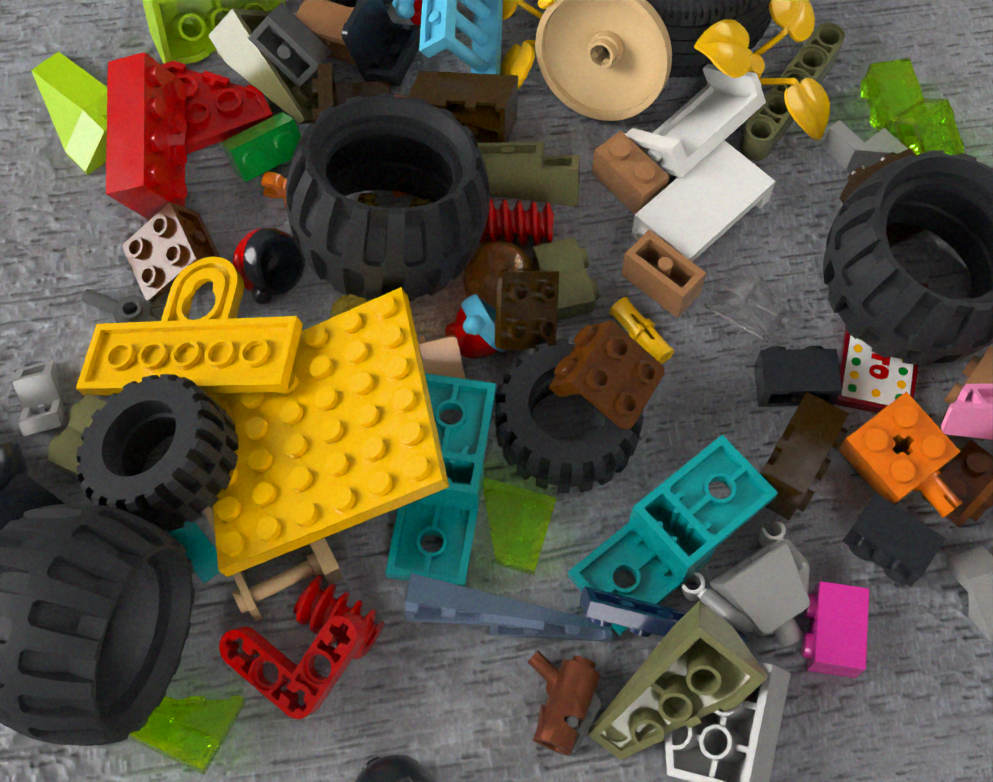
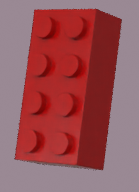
M142 52L108 62L106 195L150 220L169 202L185 207V197L187 196V186L185 183V164L187 163L185 151V132L187 130L185 100L187 98L185 83L147 53Z

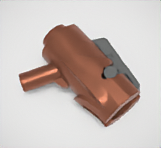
M537 651L529 659L528 664L547 681L546 693L549 696L546 704L540 705L539 719L533 741L549 750L570 756L571 752L575 753L578 750L601 707V701L594 694L601 675L595 670L596 664L587 658L574 655L572 660H563L558 670L540 651Z

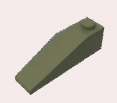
M231 9L208 35L216 47L217 54L231 68L298 123H313L312 108L319 107L317 99H313L312 87L306 82L300 88L296 86L247 39L272 11Z
M699 600L670 629L589 729L588 736L622 760L663 741L665 734L687 725L688 728L700 724L701 718L721 708L726 712L738 706L767 679L766 673L733 626Z

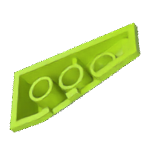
M142 0L151 37L164 64L170 61L183 64L199 62L216 51V47L208 35L231 9L273 11L281 3L286 6L285 0Z
M58 51L31 71L66 154L89 175L106 162L107 87Z

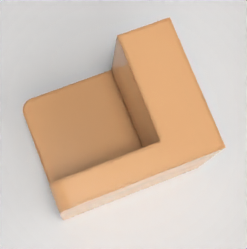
M455 335L425 341L424 336L417 338L425 373L465 379Z

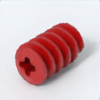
M490 198L487 223L480 243H483L487 234H489L492 244H497L501 235L504 236L506 245L510 246L515 236H518L520 245L524 247L529 237L533 238L535 246L541 245L544 238H547L548 243L552 242L554 213L550 202H546L542 211L538 212L535 201H531L528 210L524 211L521 200H517L513 210H510L507 199H503L499 209H495L493 199Z
M317 575L303 590L297 600L293 612L296 614V621L300 625L310 623V630L314 634H318L330 618L345 612L356 614L363 621L366 628L364 641L353 657L355 660L361 659L377 640L385 621H381L378 625L374 623L377 610L374 608L365 616L361 615L363 601L361 600L357 601L352 607L347 606L350 593L347 591L338 599L334 598L337 585L334 583L330 584L324 591L320 589L324 578L322 575ZM346 624L338 627L341 629L342 634L337 640V645L349 639L346 634L349 628Z

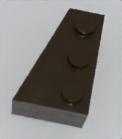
M419 71L408 98H420L426 100L427 104L439 109L444 108L455 115L456 120L462 126H467L470 129L477 143L508 142L517 120L518 75Z
M806 392L771 456L760 472L778 492L776 498L765 508L787 520L791 519L796 509L801 512L805 511L815 493L809 489L814 478L821 481L832 461L826 458L827 453L831 447L838 450L848 432V429L842 427L849 413Z

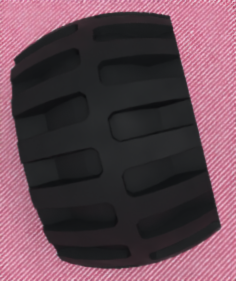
M379 94V96L365 98L357 96L347 99L345 103L336 107H328L320 113L315 124H309L300 138L287 177L286 208L289 225L295 243L308 266L320 280L325 279L332 284L336 291L346 296L352 294L365 298L366 302L400 287L408 295L409 302L415 301L417 297L426 294L432 296L443 290L451 279L455 280L473 258L483 236L489 213L488 173L483 155L474 135L467 126H462L456 120L455 115L444 108L439 109L427 104L426 100L416 97L409 99L396 97L394 94ZM368 190H393L418 196L427 200L430 204L413 208H383L363 204L345 196Z
M944 150L927 151L915 157L913 155L903 157L884 166L869 179L861 183L838 211L827 237L826 251L823 259L824 284H827L829 288L828 301L834 314L838 313L846 324L845 329L855 339L859 338L872 347L871 351L882 357L891 356L903 360V363L924 365L932 362L947 363L970 356L993 343V167L990 168L976 161L977 157L964 153L958 155L945 154ZM895 223L918 225L945 241L960 256L971 274L973 298L952 299L936 294L914 280L892 255L886 235V226Z
M60 504L24 512V517L9 522L0 531V723L29 738L53 744L93 746L124 741L128 739L130 733L139 731L148 722V717L163 701L171 679L178 670L181 662L180 657L190 631L191 610L195 597V588L192 582V574L194 572L192 561L186 557L185 547L169 533L145 519L117 508L93 504Z

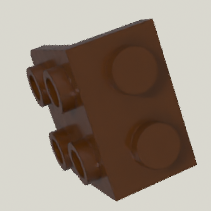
M613 320L592 326L587 325L576 335L574 339L576 345L569 356L562 359L554 370L556 377L549 388L559 397L581 394L619 428L630 429L634 426L664 376V367Z

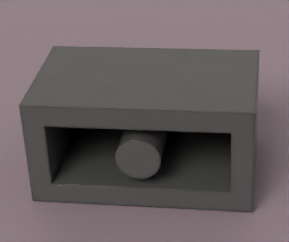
M283 3L278 5L247 38L299 88L318 69V64H322L332 53Z

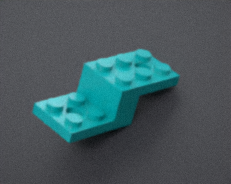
M425 373L449 488L398 508L385 575L386 578L410 581L411 573L465 587L484 483V458L496 396V383ZM448 409H455L462 414L461 420L453 425L445 424L441 421L440 416ZM437 535L444 543L439 551L429 553L422 549V540L426 536Z
M721 435L634 505L628 523L570 569L567 576L581 592L584 586L659 605L677 590L682 583L684 584L690 579L694 572H698L709 563L715 549L773 501L778 492ZM713 482H722L729 488L730 496L725 499L715 498L710 494L708 486ZM619 570H628L634 575L636 583L630 588H621L615 584L613 575ZM614 623L611 625L620 637L628 631L625 626Z

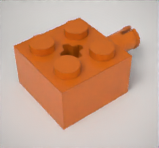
M907 391L848 436L838 449L875 493H878L894 505L913 490L916 493L920 491L943 519L963 503L938 476L941 473L939 470L961 451ZM899 446L904 452L896 454L893 448Z

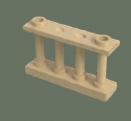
M207 506L204 512L215 535L213 507ZM322 538L309 544L313 553L306 556L308 560L250 588L242 571L233 574L239 589L233 591L232 594L241 613L249 611L256 622L263 619L256 602L314 574L315 576L324 574L328 585L343 580L340 568L326 539Z

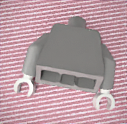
M777 521L772 526V531L776 536L769 535L766 529L762 527L759 533V542L763 547L709 582L713 589L707 590L702 574L694 572L691 578L700 587L696 590H690L682 583L681 590L687 600H700L731 624L734 629L742 633H753L762 636L774 632L781 646L786 647L803 637V633L793 617L807 609L810 605L807 595L809 591V563L791 540L784 539L786 528L782 522Z

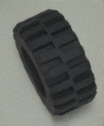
M557 339L556 345L550 347L547 342L535 346L534 354L531 355L528 351H525L517 357L516 367L514 365L509 366L503 374V383L498 386L495 406L496 437L498 445L503 447V456L508 464L514 465L516 463L517 474L523 479L528 480L530 476L536 478L537 487L547 490L549 484L558 486V493H569L570 487L579 486L580 492L592 490L593 482L598 481L603 486L612 480L614 471L621 473L628 465L629 457L634 455L644 420L642 411L632 428L621 429L604 415L605 423L603 428L593 436L578 441L556 439L543 432L532 418L533 408L545 397L555 394L549 388L556 377L554 370L562 359L569 356L576 345L569 344V339Z
M161 374L160 377L150 375L142 377V382L132 381L124 385L122 392L119 394L113 393L106 399L107 404L101 410L97 409L91 417L93 422L89 428L85 427L82 433L83 445L78 447L76 456L77 462L80 465L76 466L81 489L94 505L108 506L126 511L157 525L164 531L167 529L170 532L184 527V522L187 520L194 522L203 516L201 511L207 506L212 508L219 500L216 496L222 488L226 490L231 481L229 476L230 470H235L238 455L234 451L238 450V435L235 433V424L232 418L192 380L186 377H178L174 374ZM175 434L170 448L162 459L142 473L143 466L153 449L163 440Z

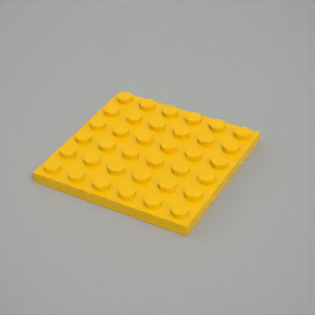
M402 287L301 331L287 392L208 394L232 418L239 444L238 450L234 451L238 455L235 470H230L229 473L231 481L226 490L221 489L216 496L219 500L213 505L218 571L227 577L449 488L409 298Z

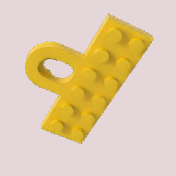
M202 258L183 269L174 280L161 321L96 324L76 389L83 396L87 394L92 396L119 394L124 390V385L132 381L142 382V377L150 375L160 377L161 374H174L178 377H186L192 380L207 394L287 392L303 323L297 316L237 318L244 292L242 276L233 264L224 258ZM213 282L212 291L216 297L213 309L200 319H189V311L196 291L203 284Z

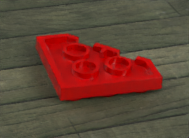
M176 61L162 64L164 68L185 83L187 98L185 100V119L187 122V130L185 132L186 154L225 141L273 117L263 93L255 86L248 84L247 87L230 83V79L205 70L203 73L187 69L186 64Z

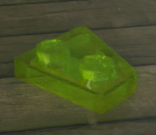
M484 477L483 492L496 564L535 575L557 498Z
M233 695L230 699L206 700L205 696H188L180 700L164 697L159 707H156L148 717V722L139 731L130 733L129 737L131 740L205 775L242 711L245 700L239 695Z

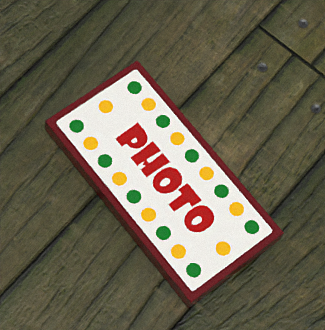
M920 283L928 289V284ZM845 329L839 363L842 391L834 404L879 413L906 391L914 399L918 365L903 363V359L882 357L871 351L872 347L861 339L852 337Z

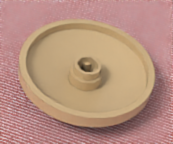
M556 0L550 7H547L537 28L535 41L536 57L545 82L560 101L583 116L603 121H618L633 117L648 108L667 83L672 66L671 41L660 15L647 0Z

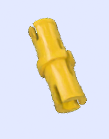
M628 297L619 299L610 308L609 313L611 316H614L629 333V336L659 363L664 364L672 357L675 351L673 347H670L654 329L655 323L649 318L645 319Z

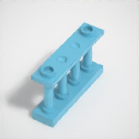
M422 0L419 51L430 58L447 49L469 65L471 73L500 75L503 0H458L474 13L473 23L456 10L457 0ZM455 27L472 39V50L455 38Z

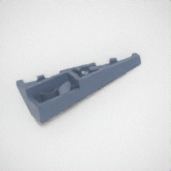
M413 573L410 576L405 600L407 621L490 626V636L612 641L611 626L597 625L588 618Z

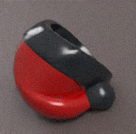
M258 228L249 232L239 242L232 262L243 278L244 288L252 292L254 301L258 304H267L272 299V295L285 294L299 282L306 260L299 251L293 236L276 228Z

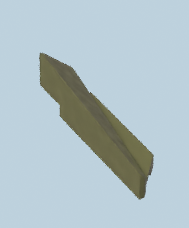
M545 142L477 143L487 168L490 195L545 203L550 202L567 206H577L579 204L580 155L545 157Z

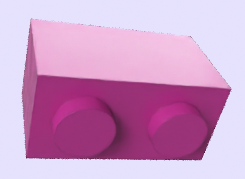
M820 581L811 593H807L810 605L804 610V617L810 618L809 633H804L801 644V656L807 658L806 671L856 678L866 670L869 588Z

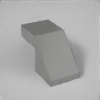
M840 120L829 127L822 148L846 170H855L864 165L870 167L878 163L888 153L895 152L898 154L908 149L885 128L864 142Z
M54 360L17 369L12 383L22 407L18 421L22 435L27 436L62 426L65 410Z
M979 547L947 557L948 572L968 592L969 619L990 641H993V555L984 547Z

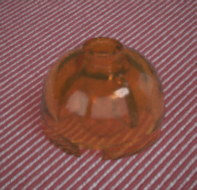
M494 241L477 248L473 258L463 272L462 281L465 297L468 298L476 294L496 309L497 277L499 273L503 271H518V268L533 269L531 259L522 249L509 242Z

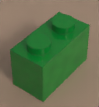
M281 112L220 144L235 174L244 182H247L291 160L302 136L294 119Z

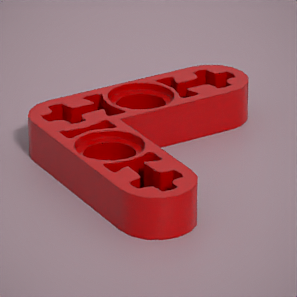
M345 612L330 618L324 624L298 665L293 663L257 631L248 626H241L226 632L219 642V652L222 659L287 716L293 719H302L320 708L362 645L366 636V628L360 617L354 613ZM346 624L349 628L346 633L349 639L340 642L334 648L331 644L336 643L342 634L341 629L338 627ZM240 638L244 641L242 649L245 651L241 654L237 651L239 644L235 641ZM260 653V656H258L257 658L253 656L254 654ZM317 655H323L329 660L331 672L328 677L321 676L316 671L314 660ZM266 661L274 663L278 669V679L275 683L268 681L264 677L263 665ZM286 685L288 689L281 691V688ZM300 690L305 693L303 701L306 704L302 706L297 703L299 695L296 692Z

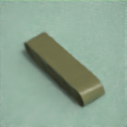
M832 22L820 24L780 78H796L799 83L805 78H812L821 84L839 56L845 39L843 28ZM774 85L765 97L766 103L749 118L740 144L741 152L748 159L760 161L769 156L793 123L794 119L790 115L784 99L785 90L791 87L790 85Z

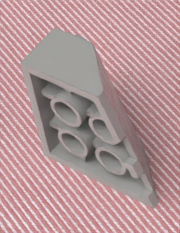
M758 662L766 673L767 679L738 706L726 712L721 708L702 717L701 723L691 728L685 725L665 734L667 775L691 782H769L791 673L773 664Z

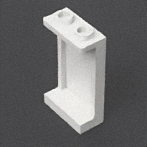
M707 64L703 68L707 85L658 129L650 133L632 128L625 135L667 174L683 178L766 103L761 82L756 73L747 72L744 76L735 79L723 74L715 65Z
M724 140L683 178L677 177L635 214L632 234L636 241H638L650 230L693 262L755 205L759 209L764 206L770 199L776 181Z

